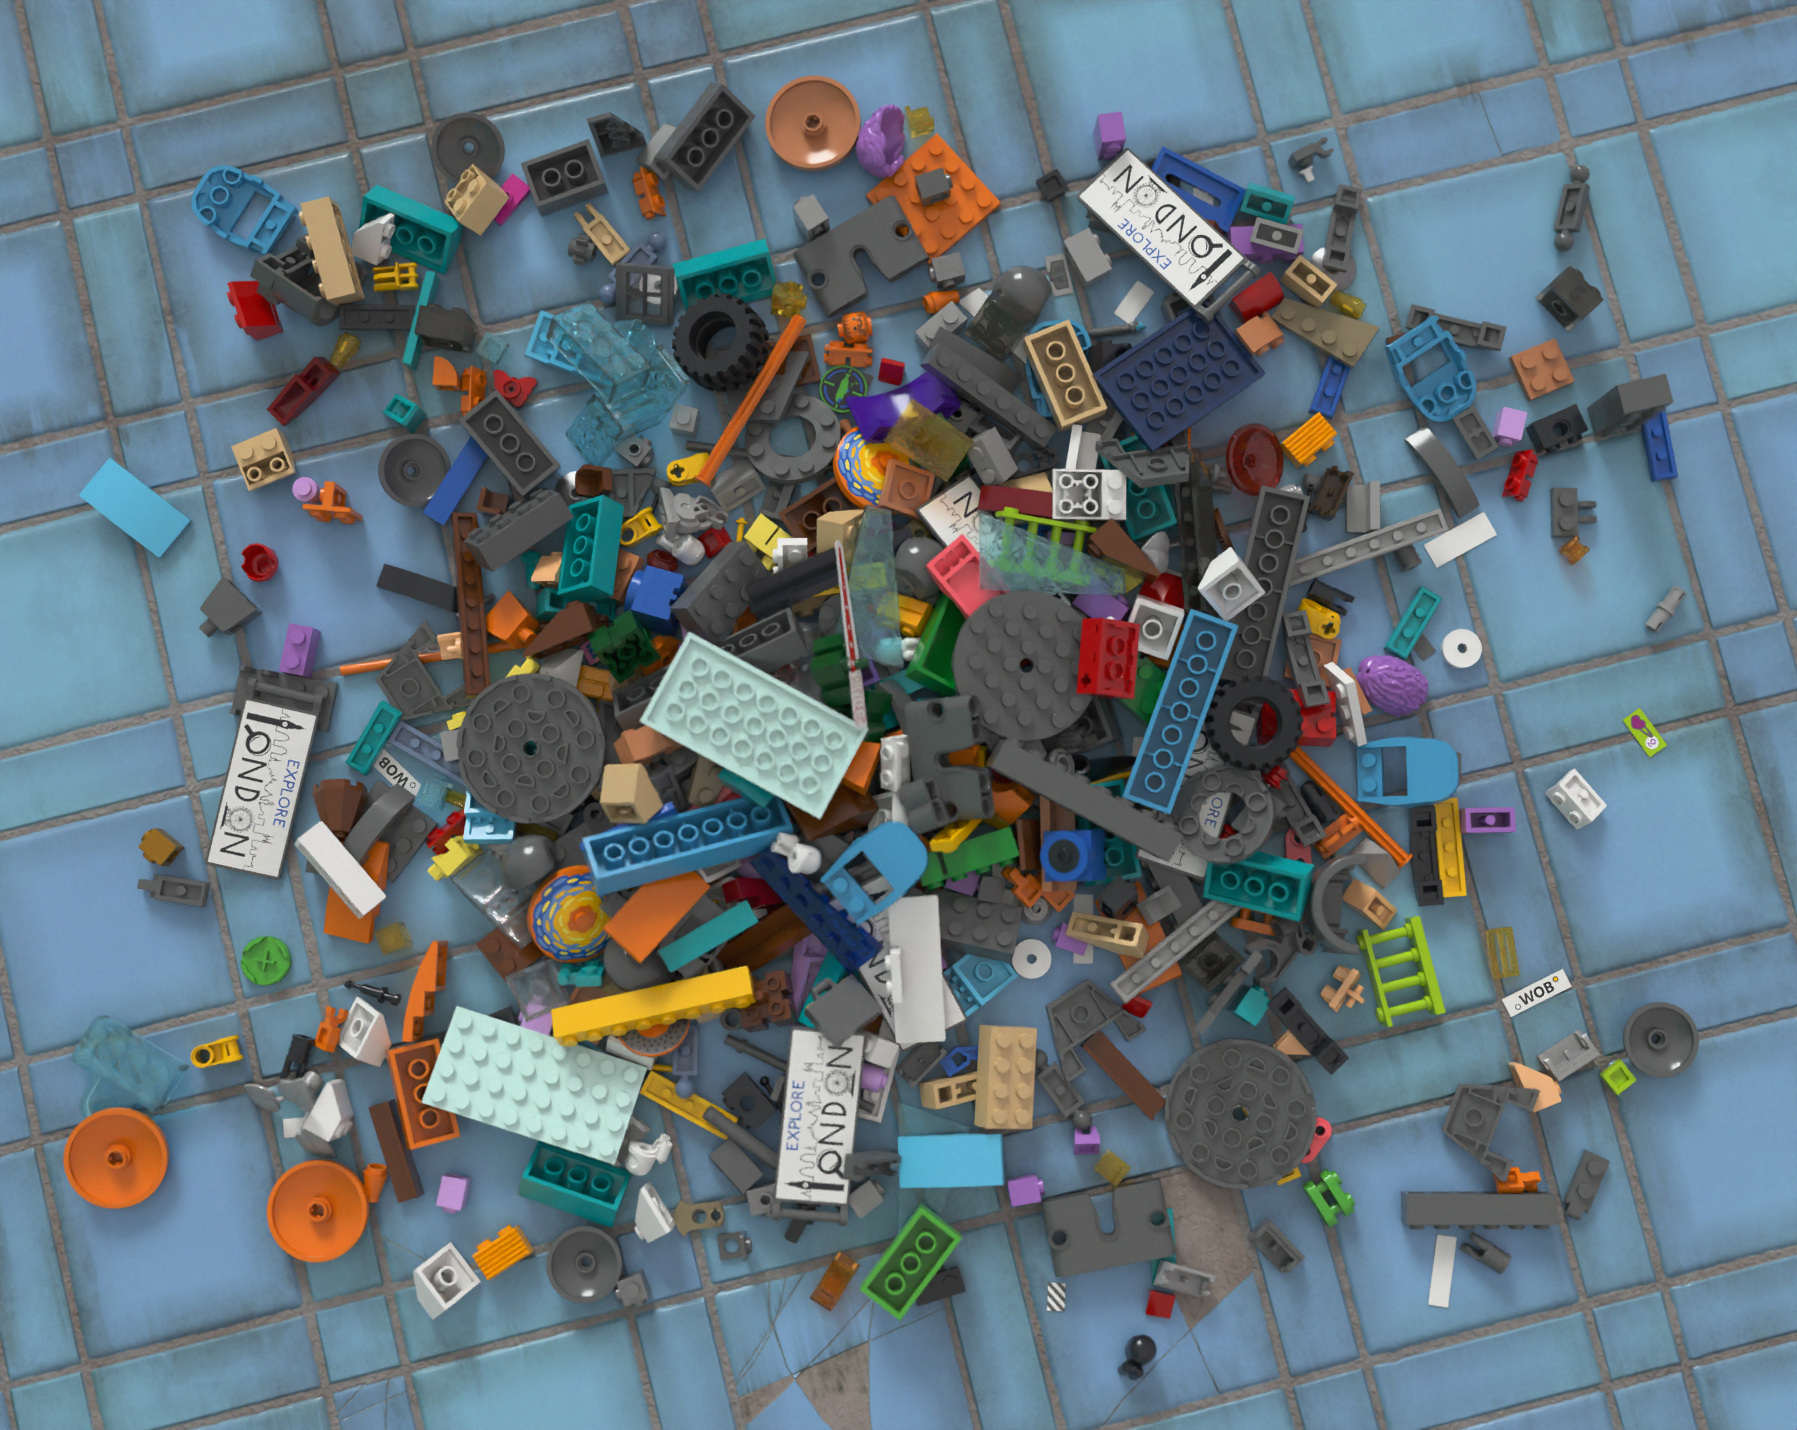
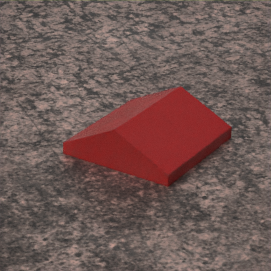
M1166 572L1161 573L1153 584L1144 582L1139 592L1140 595L1182 608L1184 611L1187 607L1185 599V585L1187 581L1184 578Z

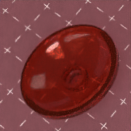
M1252 423L1241 426L1233 433L1229 440L1226 451V466L1229 476L1238 490L1248 496L1257 497L1259 488L1262 485L1276 488L1282 477L1284 457L1280 442L1276 435L1262 424Z

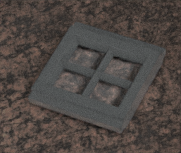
M616 263V320L621 322L673 325L675 268L659 265Z

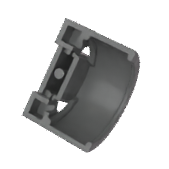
M307 233L297 239L295 247L277 256L268 253L256 259L250 276L259 282L256 292L268 302L275 305L282 303L315 326L322 327L339 317V306L333 305L326 298L322 297L319 289V284L322 283L320 274H316L315 270H313L308 276L310 266L313 265L312 260L315 259L313 250L308 248L305 237L309 235ZM355 261L360 283L363 286L369 270Z
M1332 854L1313 873L1311 890L1301 919L1303 925L1307 926L1320 942L1323 952L1348 955L1359 954V945L1351 944L1349 940H1345V934H1348V930L1339 929L1343 893L1342 880H1352L1353 876L1350 875V869L1354 870L1356 864H1365L1366 854Z

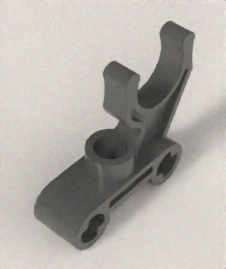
M1277 916L1270 922L1272 931L1276 935L1275 940L1259 937L1254 942L1244 946V952L1251 955L1255 950L1260 952L1267 949L1271 957L1269 968L1262 975L1255 976L1253 984L1264 988L1268 984L1278 981L1298 953L1308 956L1315 952L1318 945L1317 939L1313 934L1305 932L1302 919L1298 922Z

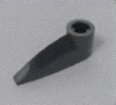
M1076 755L1072 757L1074 773L1090 779L1089 783H1092L1131 767L1135 763L1136 756H1107L1089 760L1084 755Z

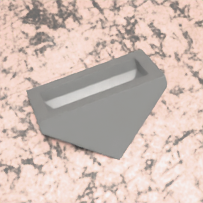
M1367 837L1348 854H1366V863L1358 865L1382 889H1385L1401 873L1391 855Z

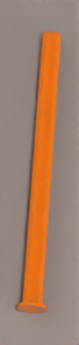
M795 314L705 464L698 475H694V478L705 486L711 487V480L805 326L806 320L802 316Z
M1297 746L1295 751H1292L1289 757L1351 818L1356 816L1361 822L1359 826L1382 849L1391 855L1392 859L1398 864L1399 869L1412 858L1413 855L1411 853L1408 855L1299 746Z

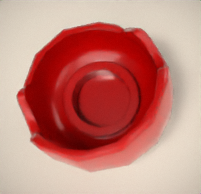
M255 543L248 545L242 551L244 563L241 567L249 579L260 583L271 580L276 574L279 560L273 549L263 544Z

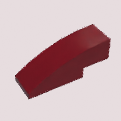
M314 356L301 374H295L267 410L282 426L288 425L321 396L340 375V372L325 357Z
M981 485L977 510L996 513V511H1004V507L1019 509V514L1051 520L1052 493L1023 488Z
M735 878L722 884L726 904L747 900L752 911L782 907L790 901L798 902L797 899L783 892L770 881L763 879Z

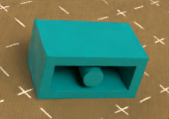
M1249 182L1240 211L1286 225L1295 196Z
M1252 984L1251 987L1243 985L1227 1010L1245 1023L1256 1026L1269 1007L1267 1005L1270 1001L1267 998L1269 993L1257 985L1254 986Z

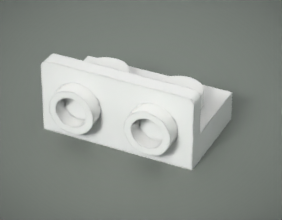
M777 538V549H773V563H778V566L773 567V573L807 559V538Z
M905 734L881 738V788L897 792L900 791L901 786L910 783V749L908 735Z
M1575 768L1569 771L1555 786L1545 792L1551 802L1575 829H1580L1591 823L1607 806Z

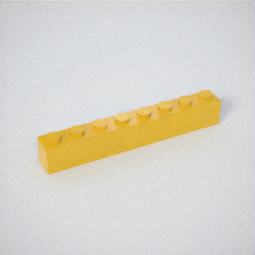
M743 966L551 1009L554 1038L560 1046L570 1047L577 1045L580 1041H598L607 1035H624L629 1030H647L656 1024L669 1025L683 1018L696 1019L701 1014L710 1012L712 1014H719L733 1007L745 1008L751 1003L756 1002L752 974L748 966Z

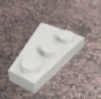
M1333 662L1324 665L1331 689L1335 691L1336 705L1344 726L1343 732L1345 737L1354 742L1358 747L1367 744L1355 681Z

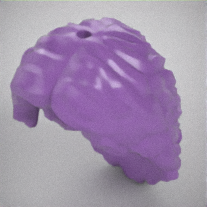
M894 104L884 105L875 110V113L872 114L871 118L864 123V126L859 131V139L856 143L859 164L867 172L880 178L893 176L904 164V156H900L906 135L903 133L904 115L901 109Z
M1373 655L1366 657L1359 664L1358 673L1355 677L1367 701L1381 708L1384 712L1399 717L1400 715H1408L1418 710L1419 706L1425 703L1428 696L1429 683L1420 670L1411 666L1406 661L1388 655Z

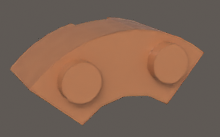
M1264 312L1262 314L1264 317L1261 319L1258 316L1252 318L1234 332L1252 356L1257 355L1260 357L1270 347L1274 350L1285 342L1283 339L1285 335L1268 312Z
M647 725L637 730L628 729L620 734L621 737L614 743L621 764L642 765L653 762L651 757L665 751L666 755L683 746Z

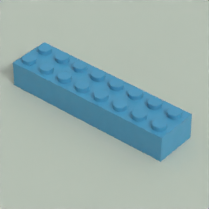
M1193 609L1190 610L1124 790L1123 798L1167 815L1171 814L1238 625Z
M775 795L765 810L742 797L583 838V852L597 896L771 851L772 843L777 842V835L779 833L793 835V826L780 797Z

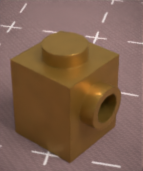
M159 828L148 830L141 838L143 842L138 846L144 852L142 856L153 864L156 862L160 866H169L185 848L166 831Z

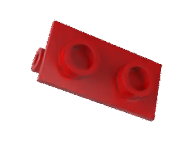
M1533 450L1515 452L1511 461L1508 478L1504 483L1502 497L1515 496L1514 500L1523 502L1524 498L1528 497L1531 482L1526 480L1525 476L1533 478L1538 464L1537 455L1532 454Z
M463 808L459 812H452L446 819L447 823L440 829L438 827L433 829L427 836V847L430 849L432 846H435L432 850L436 855L449 851L445 844L452 838L453 834L456 836L464 835L466 816Z

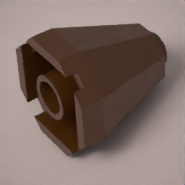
M349 779L320 781V787L318 784L313 785V797L320 820L339 841L346 840L359 820L367 801L368 789L362 782L356 781V786L351 785V780Z

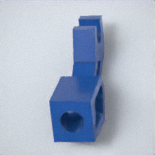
M978 1045L954 1046L938 1063L946 1075L951 1077L968 1066L970 1060H978ZM960 1052L961 1055L965 1056V1059L956 1065L951 1056Z

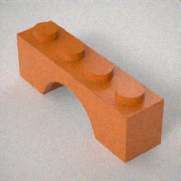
M978 744L965 750L950 752L948 760L954 766L972 765L980 767L978 753L981 746ZM991 779L994 810L1000 819L1007 821L1011 825L1030 807L1036 796L1027 788L1014 781L1001 783Z

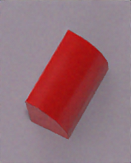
M1270 271L1233 297L1228 306L1240 322L1244 324L1256 316L1262 317L1264 312H1269L1279 305L1284 299V294L1279 282Z

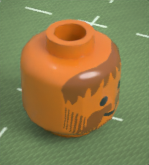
M863 311L845 313L842 315V322L837 323L839 337H844L847 344L865 343L869 340V336L873 335L871 317L866 316Z

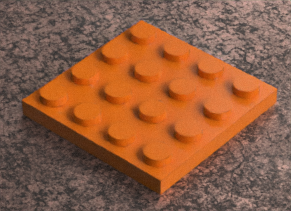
M935 134L905 160L904 164L893 176L886 177L866 194V198L872 205L889 196L894 195L930 257L929 261L926 262L929 267L931 266V259L943 256L1001 204L938 134ZM943 168L945 175H950L953 188L950 190V198L923 207L915 187V177ZM900 228L898 233L901 237H905L908 235L909 229Z

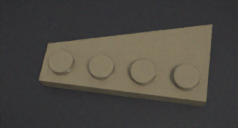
M1287 298L1282 300L1271 317L1279 326L1352 370L1380 329L1378 326Z
M697 753L698 757L695 768L692 771L686 799L688 802L703 808L714 804L723 786L718 775L724 767Z

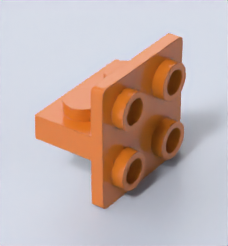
M324 482V488L320 490V502H322V505L303 504L302 508L309 513V516L315 517L316 521L329 523L331 519H339L340 523L353 525L355 521H363L362 515L352 508L345 507L347 491L335 482Z

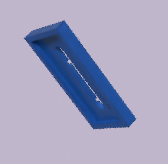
M1164 146L1160 148L1151 169L1204 219L1216 221L1224 235L1228 233L1246 189ZM1166 175H1173L1190 186L1208 193V195L1219 200L1220 206L1215 207L1168 183L1165 178Z

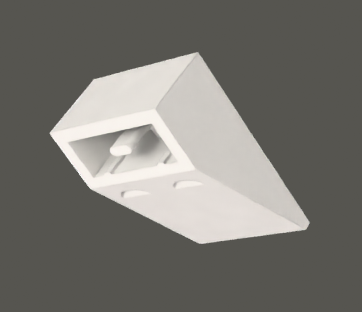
M1053 469L1052 519L1108 521L1113 518L1114 521L1126 520V475L1120 470Z

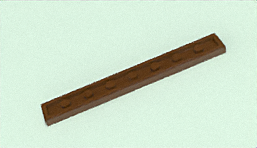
M452 512L451 523L465 698H476L484 689L491 685L481 566L478 565L464 543V540L469 538L468 534L478 528L477 513Z

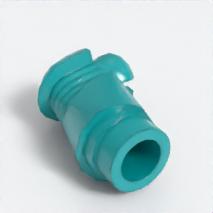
M536 550L525 551L521 555V561L523 564H526V588L541 590V585L531 581V576L541 556H543Z

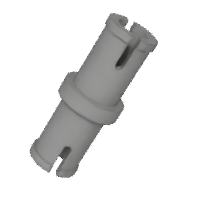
M1673 586L1662 602H1658L1656 605L1657 609L1644 626L1657 634L1667 619L1674 616V610L1683 598L1686 597L1687 593L1680 587Z

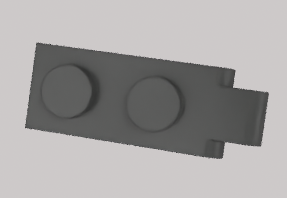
M1587 1150L1583 1151L1563 1199V1203L1566 1204L1564 1209L1565 1215L1580 1220L1583 1212H1589L1610 1163L1609 1160Z

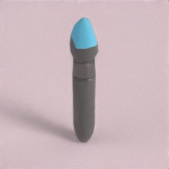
M1132 322L1130 324L1095 328L1087 333L1089 337L1093 338L1129 332L1136 333L1145 329L1146 325L1141 322Z

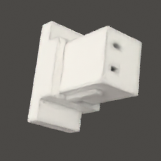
M1313 166L1306 169L1303 168L1298 173V175L1304 177L1306 183L1314 180L1311 172Z

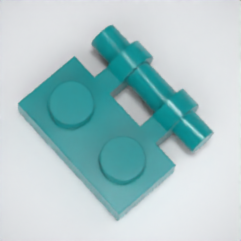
M592 958L576 966L574 963L564 962L557 974L558 983L560 985L576 984V987L601 986L606 975L604 961Z

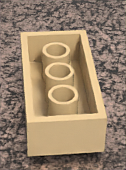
M329 196L300 203L302 211L299 212V217L302 225L306 226L309 235L305 236L309 250L314 252L315 259L312 260L315 273L320 274L322 283L319 284V289L322 297L337 307L339 304H350L365 300L340 206Z
M1069 319L1024 337L1022 346L1060 433L1071 429L1073 424L1081 425L1105 415L1107 406L1095 379L1092 377L1093 373Z
M979 1025L974 1125L988 1129H1032L1037 1028Z

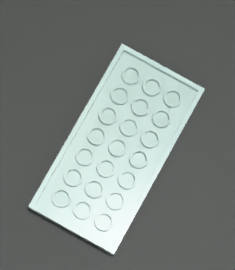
M690 632L686 636L640 720L641 723L819 819L868 731L867 728L855 729L854 721Z
M457 1006L422 1103L615 1165L647 1067L579 1045L570 1047L560 1046L554 1037Z

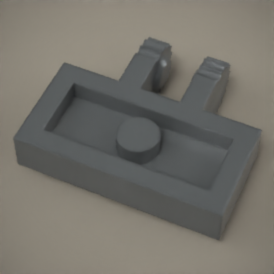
M1577 488L1550 489L1551 537H1577L1578 524L1597 523L1596 516L1578 517V509L1589 510L1596 508V501L1578 502Z

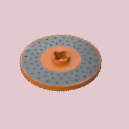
M679 1019L669 1025H652L647 1030H629L626 1034L618 1036V1038L628 1050L644 1057L662 1056L672 1052L683 1042L689 1030L690 1019Z

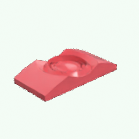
M963 534L925 565L937 586L955 603L965 619L984 602L998 595L1011 592Z

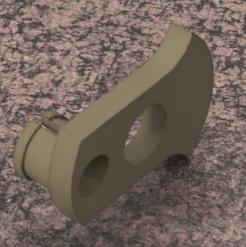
M681 1199L674 1214L676 1227L684 1237L691 1230L722 1227L724 1208L720 1201L688 1204ZM702 1209L705 1211L707 1217L703 1223H697L693 1220L692 1215L695 1210ZM718 1211L721 1217L715 1219L712 1216V1212Z

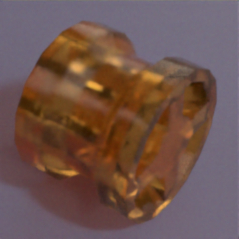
M1576 535L1565 543L1558 552L1561 555H1565L1568 558V563L1573 565L1586 555L1590 548L1580 542L1579 536Z

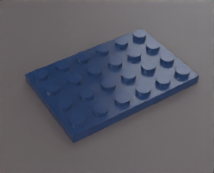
M1208 299L1202 304L1205 308L1211 305ZM1190 308L1092 375L1103 394L1151 453L1161 448L1265 375L1264 370L1218 312L1213 315L1214 319L1208 324L1203 321L1193 308Z

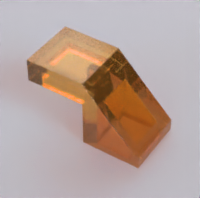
M838 1252L812 1292L810 1299L831 1311L860 1265Z

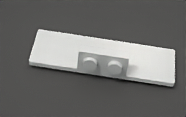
M904 896L888 907L890 955L885 956L886 971H891V980H887V995H892L894 1004L896 1043L945 1041L938 896Z

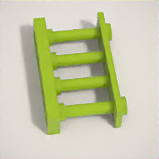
M1004 507V511H996L995 516L1005 518L999 556H996V560H988L987 563L994 572L1087 587L1089 577L1081 576L1079 568L1085 533H1094L1097 528L1089 527L1090 522L1075 520V523L1072 524L1019 514V509ZM1015 520L1029 522L1023 560H1020L1019 564L1010 563L1011 558H1009ZM1039 524L1052 527L1046 565H1043V569L1034 567L1035 563L1032 562ZM1062 529L1076 531L1070 568L1067 569L1066 573L1058 572V567H1056Z
M1420 916L1404 918L1406 924H1403V927L1369 935L1367 929L1357 930L1359 936H1356V943L1359 945V950H1363L1378 1007L1375 1008L1376 1018L1385 1027L1393 1026L1391 1017L1426 1009L1432 1015L1446 1013ZM1402 937L1410 938L1412 945L1410 951L1375 960L1372 945ZM1409 961L1417 963L1419 972H1416V975L1381 983L1378 969ZM1416 985L1423 986L1425 996H1423L1422 1000L1388 1008L1384 993Z

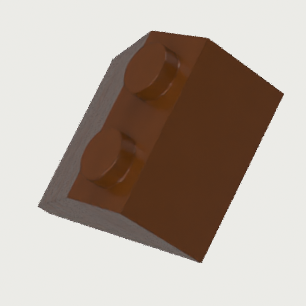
M833 477L778 514L794 538H807V553L817 548L818 518L828 512L857 510L861 508L853 504L844 495L835 477Z
M1113 518L1109 519L1094 532L1085 544L1087 547L1086 553L1092 560H1098L1103 565L1142 581L1153 584L1161 575L1160 571Z
M579 600L566 604V609L559 611L522 653L523 657L539 661L588 641V635L602 627L595 606L583 602L580 603Z
M839 783L820 819L785 801L808 841L868 826L879 809V806L868 790L866 795H862L842 783Z
M1040 819L1015 820L1012 823L1013 837L1020 855L1016 857L1018 871L1042 870L1040 860Z
M529 904L476 943L477 947L506 983L514 981L546 955L534 943L527 925Z

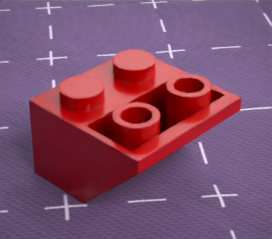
M232 281L227 283L230 292H227L230 304L236 308L237 314L234 317L240 329L243 328L245 333L252 336L256 341L284 332L275 304L268 302L256 292L259 286L258 281Z

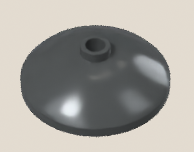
M473 112L453 114L439 124L433 135L431 148L434 162L439 171L454 183H459L462 173L469 169L472 164L477 166L491 179L499 172L503 164L505 145L502 135L489 119ZM468 142L474 145V149L471 151L465 148V144Z
M407 434L394 439L385 447L379 459L378 475L384 491L394 501L408 507L427 506L450 470L451 464L446 451L437 441L421 434ZM409 466L413 467L414 469L412 475H409L407 473V468Z
M612 938L605 948V972L612 983L625 992L670 983L677 970L671 973L664 960L656 954L662 941L641 963L635 960Z
M1652 1002L1639 1007L1628 1018L1623 1031V1046L1630 1062L1641 1072L1654 1077H1671L1683 1072L1691 1065L1698 1051L1699 1035L1694 1021L1683 1009L1670 1003ZM1654 1034L1658 1037L1656 1043H1653L1651 1040Z
M577 1226L562 1233L552 1244L546 1261L547 1275L553 1288L565 1299L576 1303L595 1302L608 1295L616 1286V1282L619 1280L622 1272L621 1251L616 1241L604 1230L594 1226ZM583 1258H590L591 1265H584Z

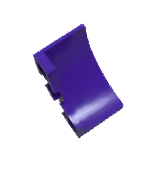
M928 371L910 383L890 392L867 397L848 396L845 399L865 442L889 443L895 437L905 435L907 439L918 435L917 426L940 412L947 419L961 406L954 390Z

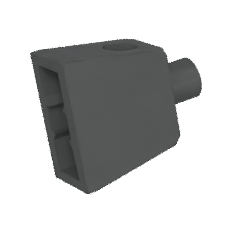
M223 577L200 607V610L208 619L199 629L209 638L218 629L225 634L232 635L263 612L231 580Z

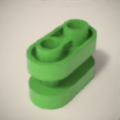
M1326 1169L1318 1174L1322 1182L1315 1185L1309 1180L1302 1185V1188L1324 1223L1331 1228L1338 1223L1335 1215L1342 1212L1345 1217H1348L1355 1212L1353 1206L1356 1203L1348 1192L1344 1194L1339 1186L1342 1184V1181L1335 1171L1330 1173ZM1325 1191H1328L1335 1202L1330 1207L1321 1195Z

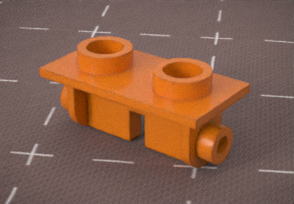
M640 167L641 171L633 174L632 182L636 195L641 196L645 194L646 196L638 200L642 216L646 220L654 219L655 214L665 217V201L660 195L657 186L659 184L658 178L653 171Z
M830 341V344H825L824 350H829V353H824V363H828L829 366L846 365V357H850V366L867 368V365L872 366V356H868V353L873 352V347H868V343H854V346L844 345L843 341Z
M470 366V369H464V373L461 374V391L469 392V395L461 396L460 412L462 417L485 399L486 371L474 366Z
M1345 812L1323 829L1327 837L1312 845L1325 860L1363 831L1359 826L1361 822L1356 816L1351 818Z

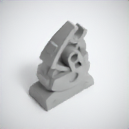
M660 487L658 509L666 539L674 538L677 533L692 534L693 532H698V530H705L710 527L721 530L723 522L727 523L729 514L714 501L701 495L693 498L686 493H678L674 496L670 489Z

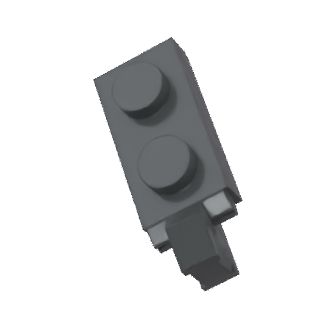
M154 875L153 881L139 879L137 889L151 891L150 897L157 900L206 907L210 882L167 875Z

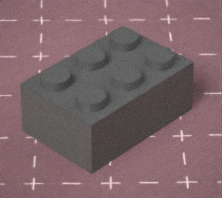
M589 139L521 163L541 217L609 193Z

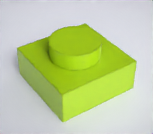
M1622 1060L1615 1061L1599 1074L1615 1095H1619L1637 1080Z

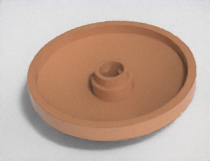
M804 76L787 83L774 95L766 112L765 128L773 151L783 162L803 171H822L841 163L853 151L859 139L861 116L854 96L841 83L824 76Z

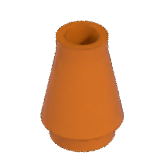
M953 289L927 292V295L922 297L926 313L928 315H935L949 302L959 303L960 298L958 291Z
M369 1163L367 1168L363 1170L364 1187L369 1202L376 1203L379 1201V1196L389 1173L387 1172V1166L379 1163Z

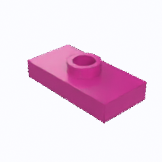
M513 173L501 186L509 199L493 219L500 226L507 221L531 193L529 186Z

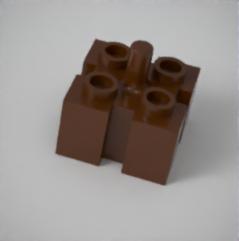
M784 969L764 973L765 980L752 976L756 1002L751 1003L748 1007L740 1008L743 1029L749 1033L769 1029L768 1023L771 1022L778 1027L798 1023L795 1004L787 997V995L793 994L791 977Z

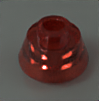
M653 550L646 557L648 566L675 572L679 566L677 559L671 553L664 550Z

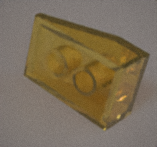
M914 399L908 401L883 439L884 442L945 482L949 480L974 442L973 439Z

